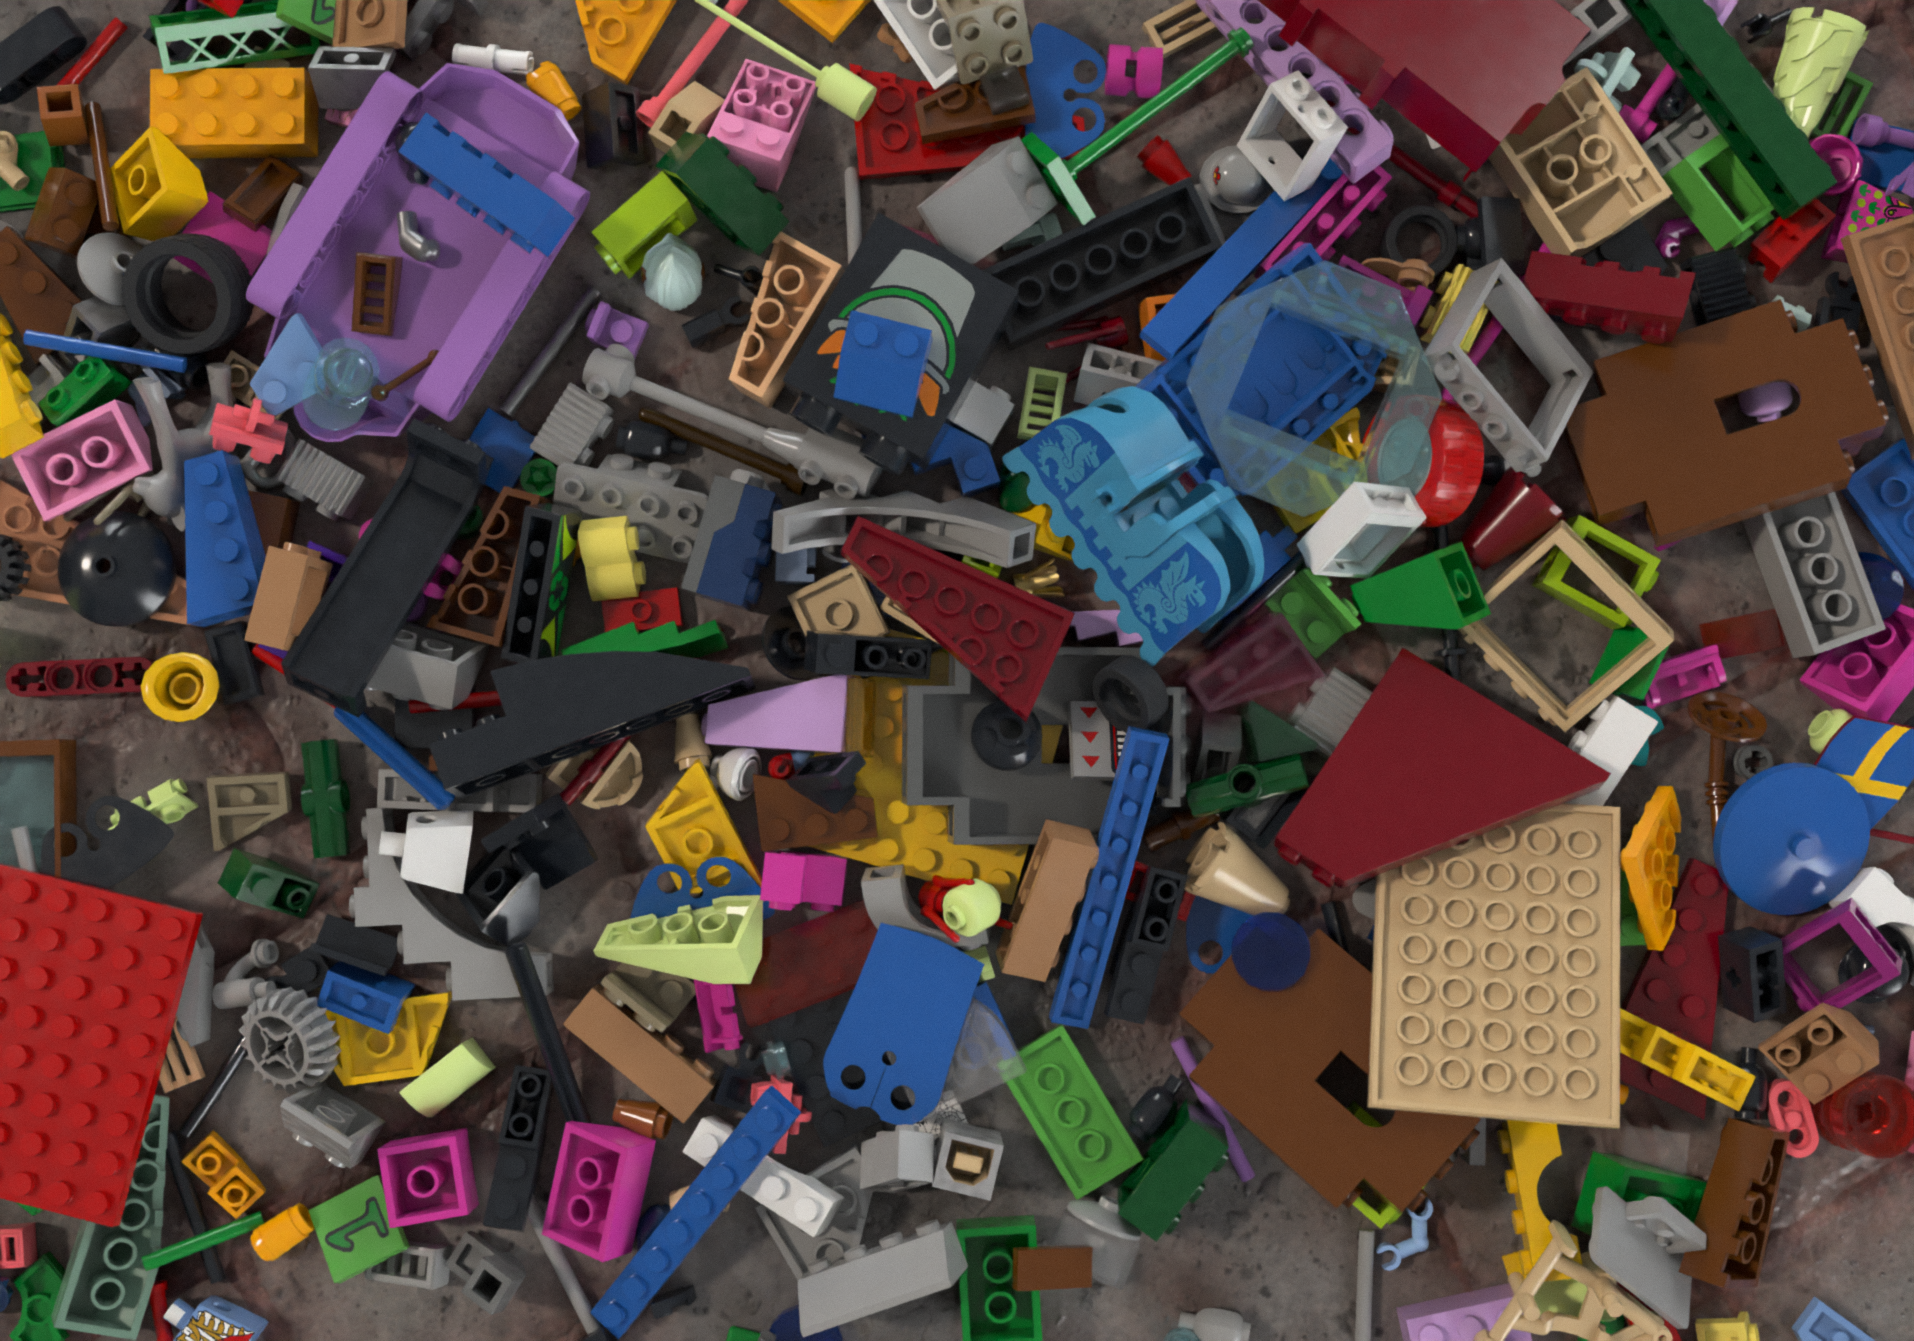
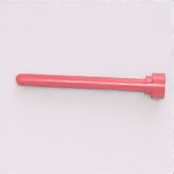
M729 0L723 10L736 18L749 0ZM717 16L658 97L653 96L650 101L645 100L636 111V115L645 125L651 128L668 101L683 90L731 24Z

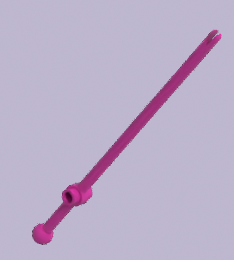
M1668 63L1637 108L1634 110L1625 104L1619 112L1636 140L1641 143L1647 141L1658 125L1649 119V116L1655 109L1659 98L1664 96L1677 77ZM1543 242L1538 251L1551 253ZM1525 275L1519 277L1522 283ZM1494 315L1470 348L1469 353L1466 354L1475 366L1478 365L1503 329V326ZM1443 387L1439 398L1453 400L1454 397Z

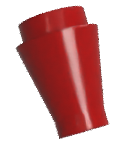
M1158 134L1136 156L1142 162L1140 167L1169 186L1185 178L1192 177V174L1186 169L1169 140L1166 139L1164 141Z

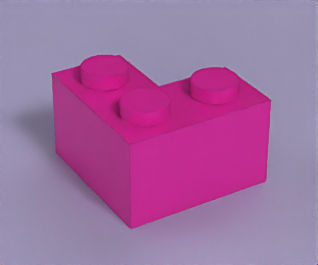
M785 850L767 851L764 858L760 900L769 901V908L792 910L796 904L810 902L812 910L834 912V905L842 906L844 902L848 858Z

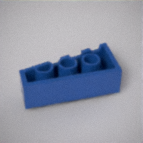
M428 113L424 114L398 151L433 180L429 187L447 200H450L454 195L458 198L455 204L474 218L479 213L483 214L486 217L482 222L498 234L503 236L506 230L513 234L510 240L529 254L533 249H536L549 257L575 220V217L556 200L518 174H513L487 153L483 154L456 132L452 131L450 133L437 119Z
M221 450L184 461L187 624L207 627L251 614L266 558L240 459L233 454Z

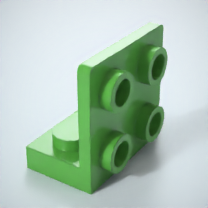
M1306 567L1297 573L1264 606L1306 653L1315 660L1343 634L1356 630L1361 623L1356 618L1359 612L1354 605L1344 597L1339 600L1329 589L1333 585L1330 579L1324 575H1313L1310 567Z

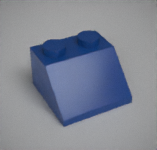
M851 310L840 353L834 398L913 418L933 341L932 330Z

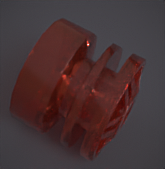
M1867 1071L1815 1105L1809 1101L1818 1134L1829 1144L1876 1159L1894 1158L1908 1151L1914 1143V1091L1902 1080L1889 1075Z

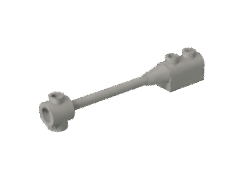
M611 344L605 351L599 348L594 349L585 364L582 380L586 385L587 392L595 398L604 400L608 394L622 398L629 391H634L759 441L763 446L793 464L794 468L798 470L799 477L804 482L811 485L818 484L820 479L834 484L835 492L845 499L854 498L856 493L867 497L882 473V468L858 453L865 441L863 438L837 428L831 437H827L811 428L805 434L763 427L636 376L635 358L622 345Z

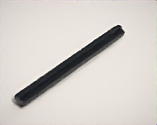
M525 942L512 944L507 947L505 955L567 1122L592 1123L528 946Z

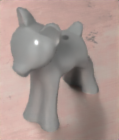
M212 362L205 365L210 384L211 403L195 428L176 429L165 401L161 380H154V377H142L132 380L150 415L156 435L158 451L162 460V470L156 475L135 478L133 492L141 495L146 505L157 515L166 517L168 524H175L176 528L181 532L185 531L184 461L218 452V450L213 448V436L209 435L216 404L220 403L234 407L231 390V366L221 362ZM235 450L234 452H231L233 455L237 456Z

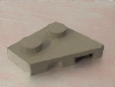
M289 771L211 775L206 778L214 851L224 849L292 810Z

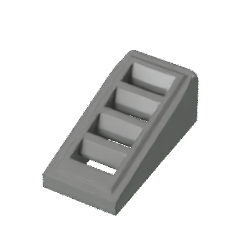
M408 1241L410 1248L400 1252L403 1253L401 1272H398L400 1255L398 1253L388 1258L387 1271L382 1270L383 1262L365 1270L364 1279L431 1290L447 1285L449 1281L450 1269L445 1264L451 1256L452 1247L442 1244ZM418 1255L417 1273H414L415 1257Z

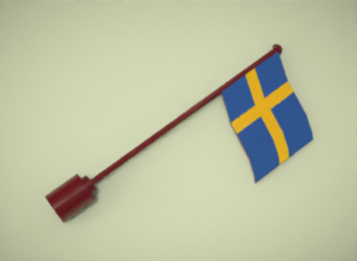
M1853 715L1829 739L1814 764L1839 775L1859 793L1867 809L1870 836L1914 844V836L1873 829L1878 821L1898 802L1914 778V727Z

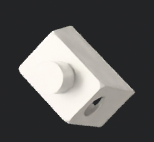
M473 810L412 812L408 814L406 834L381 831L378 855L402 857L400 877L404 880L463 894L473 828Z

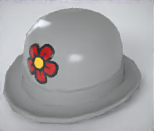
M1237 145L1227 146L1215 151L1204 162L1199 174V181L1204 188L1209 202L1219 210L1233 214L1256 211L1274 191L1272 186Z

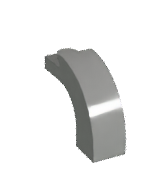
M904 864L865 869L861 880L863 898L867 912L877 930L880 923H885L922 933L954 948L960 946L964 950L977 949L983 944H988L991 927L970 937L962 936L955 932L960 937V941L954 943L929 918L920 914L921 909L915 904L909 894Z

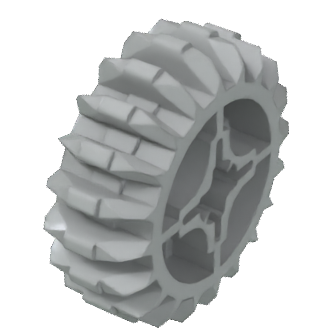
M292 987L275 991L271 990L254 1000L253 1004L248 1006L246 1014L242 1016L244 1025L239 1029V1032L245 1037L240 1044L248 1051L245 1059L253 1062L255 1066L253 1073L260 1072L263 1075L264 1084L273 1082L276 1091L285 1089L288 1094L307 1087H315L325 1081L332 1074L331 1071H333L334 1067L338 1065L336 1057L341 1052V1049L335 1043L340 1038V1035L333 1032L332 1029L336 1021L328 1020L325 1015L327 1008H319L317 1006V997L307 998L304 989L295 991Z

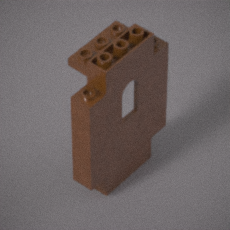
M1779 299L1676 333L1672 342L1665 341L1661 344L1649 342L1594 360L1593 377L1601 397L1576 405L1563 433L1596 524L1600 526L1644 512L1655 545L1659 547L1845 489L1852 478L1851 474L1855 472L1852 456L1858 455L1864 442L1880 438L1886 427V422L1889 421L1888 411L1884 402L1881 399L1876 400L1871 388L1874 386L1871 369L1867 364H1861L1857 354L1860 346L1855 331L1853 329L1847 330L1845 322L1841 318L1796 333L1798 327L1795 316L1791 310L1785 311L1783 303ZM1774 382L1790 384L1799 393L1800 405L1792 414L1728 435L1715 405V401Z
M1256 926L1179 1013L1180 1019L1212 1047L1211 1051L1189 1074V1079L1335 1211L1341 1204L1349 1209L1363 1192L1358 1186L1362 1180L1374 1191L1372 1194L1383 1204L1388 1203L1399 1214L1406 1207L1411 1212H1414L1428 1195L1422 1189L1432 1177L1439 1182L1454 1165V1162L1449 1157L1459 1146L1466 1151L1479 1136L1480 1132L1475 1126L1481 1119L1479 1117L1395 1110L1393 1118L1389 1123L1382 1127H1370L1356 1118L1315 1080L1340 1052L1369 1076L1372 973L1319 928L1292 957Z

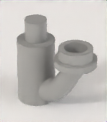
M258 939L252 944L251 952L231 968L224 982L215 985L212 997L216 1007L219 1009L250 1006L254 1000L262 997L267 992L277 990L273 981L266 982L261 977L244 979L255 966L267 968L277 961L279 950L275 942L268 939Z

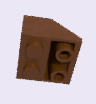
M49 167L24 239L59 254L77 259L81 246L90 237L100 233H116L126 237L127 234L123 232L118 209L119 228L115 231L103 229L95 180L67 168Z

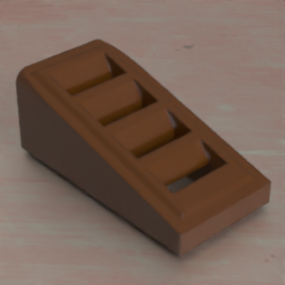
M356 252L351 331L393 336L402 272L401 256ZM371 265L386 267V275L370 273ZM369 281L385 283V291L368 289ZM367 297L384 299V307L366 305ZM364 314L383 315V323L365 321Z

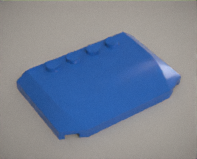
M1304 243L1280 259L1196 332L1170 361L1165 359L1135 387L1151 392L1161 400L1176 418L1189 442L1194 440L1203 452L1204 456L1198 460V463L1186 471L1196 486L1204 481L1213 479L1219 481L1224 488L1229 486L1236 496H1244L1255 493L1371 392L1377 379L1374 377L1382 358L1386 359L1389 349L1311 243Z

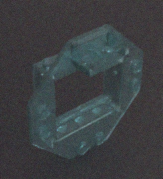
M1326 260L1218 306L1186 381L1229 487L1302 517L1333 505L1353 482L1384 484L1410 473L1442 399L1434 375L1401 297L1400 290ZM1269 307L1400 359L1357 461L1227 409Z

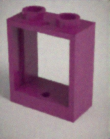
M1852 897L1781 939L1785 981L1793 990L1792 996L1795 1002L1804 1012L1810 1011L1822 1002L1842 1008L1901 974V958ZM1840 923L1873 966L1822 995L1789 952Z

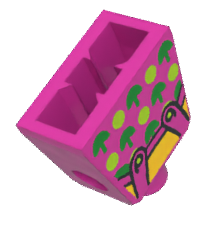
M1856 181L1850 190L1841 193L1835 212L1836 217L1832 221L1821 258L1848 263L1840 238L1913 214L1912 207L1890 195L1884 196L1885 192L1864 181Z

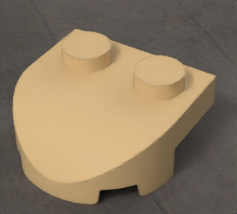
M630 740L626 741L622 748L602 769L604 774L595 784L590 783L578 796L580 802L587 807L601 809V807H609L616 804L618 806L623 805L635 795L641 785L643 773L640 753ZM601 747L552 765L546 776L565 789L579 773L576 769L586 758L590 760Z

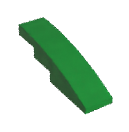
M716 620L681 632L675 621H671L643 633L640 632L634 622L564 648L561 652L562 655L607 651H641L699 658L729 647Z

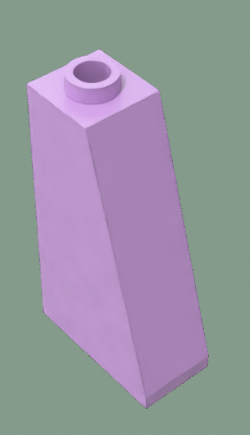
M835 674L708 704V713L704 714L701 725L702 735L705 736V743L726 747L831 754L850 752L856 677Z

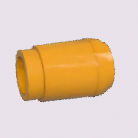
M551 61L542 62L538 69L526 75V84L529 90L561 109L567 121L574 118L581 111L582 107L577 101V96L555 63Z
M298 1203L258 1226L253 1231L250 1237L251 1244L261 1259L267 1262L278 1259L315 1230L308 1208L302 1203Z

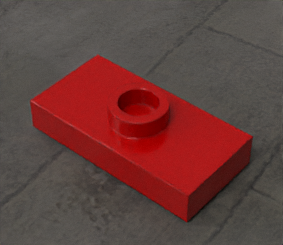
M678 587L639 592L638 597L602 600L605 632L634 622L640 631H648L671 621H675L678 627L683 626Z

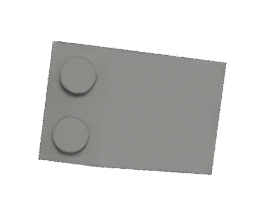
M1020 137L992 144L916 208L939 246L973 265L1032 226L1058 203Z
M325 1082L315 1087H307L285 1098L280 1105L284 1127L293 1132L292 1137L302 1145L313 1147L314 1145L326 1153L325 1158L330 1163L341 1168L347 1166L351 1169L360 1163L386 1123L385 1120Z

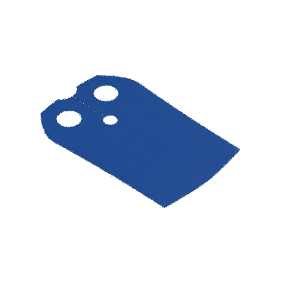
M880 923L859 979L823 1059L825 1080L831 1097L854 1109L864 1106L871 1107L878 1113L880 1120L894 1125H913L931 1113L940 1100L956 1044L984 964L936 938L901 927ZM886 1051H892L896 1055V1062L891 1066H886L882 1061V1055ZM848 1065H857L865 1072L866 1079L861 1088L856 1090L848 1089L842 1083L841 1073ZM904 1085L913 1090L915 1103L910 1109L898 1110L891 1103V1092L897 1086Z

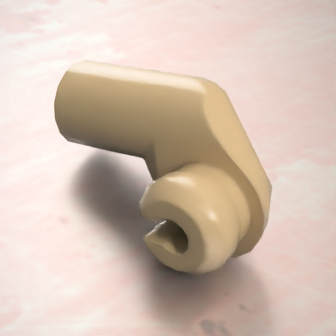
M0 131V177L15 191H20L28 185L30 179L17 166L18 144L15 136L8 131Z

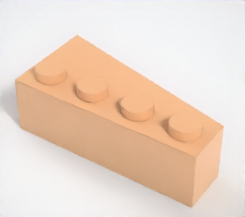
M780 232L772 241L774 245L769 261L766 260L763 269V280L758 296L754 298L750 310L752 313L747 330L743 332L729 376V380L738 391L771 409L784 388V376L845 272L842 265L783 232Z

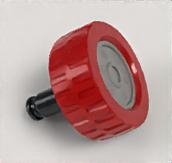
M1406 395L1395 398L1377 412L1370 422L1362 442L1364 447L1363 467L1366 470L1367 483L1374 482L1375 484L1409 488L1427 517L1419 527L1434 528L1452 522L1469 506L1479 484L1494 486L1505 473V464L1502 458L1496 455L1489 456L1484 454L1483 439L1477 422L1464 411L1459 403L1448 399L1424 395Z

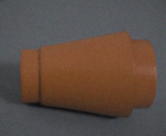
M620 1098L615 1105L612 1119L614 1122H618L641 1135L654 1140L657 1138L664 1140L669 1134L674 1116L658 1102L624 1100Z

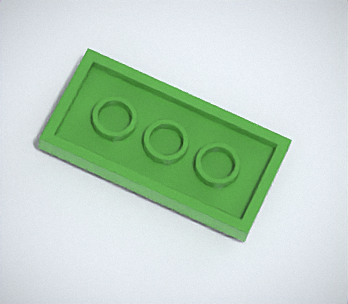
M1059 1024L1018 1049L1019 1054L1007 1060L1002 1059L996 1063V1067L1076 1200L1144 1160L1063 1024Z

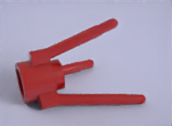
M934 875L932 881L926 882L919 892V904L922 907L920 914L929 918L954 943H958L960 937L940 917L943 916V900L945 895L953 889L952 887L962 884L974 885L975 881L973 879L944 878ZM1000 917L994 924L1008 930L1013 928L1011 922Z

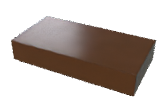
M270 154L222 204L223 212L256 232L281 206L292 184L301 185L303 183V175Z
M1084 1244L1013 1248L1012 1288L1016 1291L1092 1288L1093 1247Z

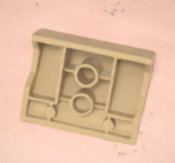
M1588 67L1567 78L1521 135H1506L1488 157L1514 198H1520V207L1550 252L1554 254L1576 257L1585 255L1673 194Z

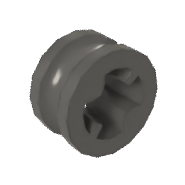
M1746 745L1735 751L1731 763L1734 772L1739 777L1750 779L1757 773L1773 766V759L1770 752L1763 746ZM1752 752H1754L1753 758H1759L1760 765L1753 767L1751 773L1749 772L1751 767H1745L1744 761L1745 758H1751Z

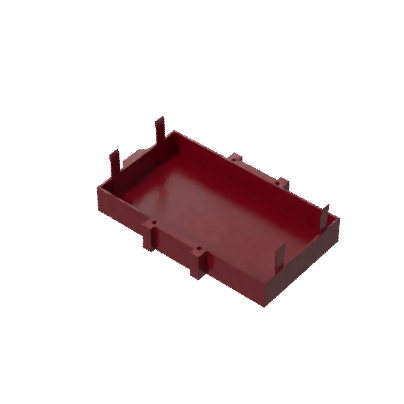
M1258 0L1286 23L1278 35L1292 47L1296 42H1299L1362 92L1358 99L1372 110L1383 99L1470 169L1465 174L1463 182L1466 181L1473 171L1477 172L1506 135H1521L1566 81L1562 72L1564 62L1590 31L1588 26L1555 0Z

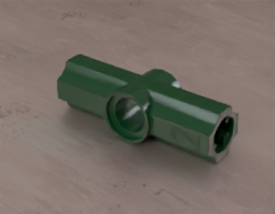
M338 739L301 743L305 784L301 788V804L305 816L310 820L314 858H324L350 854L349 832L346 813L350 809V793L346 781L342 779Z
M1297 753L1254 766L1239 764L1228 773L1186 784V796L1192 815L1197 819L1241 806L1254 808L1261 805L1266 799L1309 788L1302 758ZM1246 779L1256 780L1252 791L1248 793L1238 792V787L1242 781Z

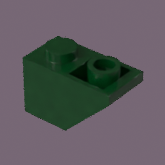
M236 848L233 849L218 881V884L236 900L304 919L320 885L319 882L269 858Z

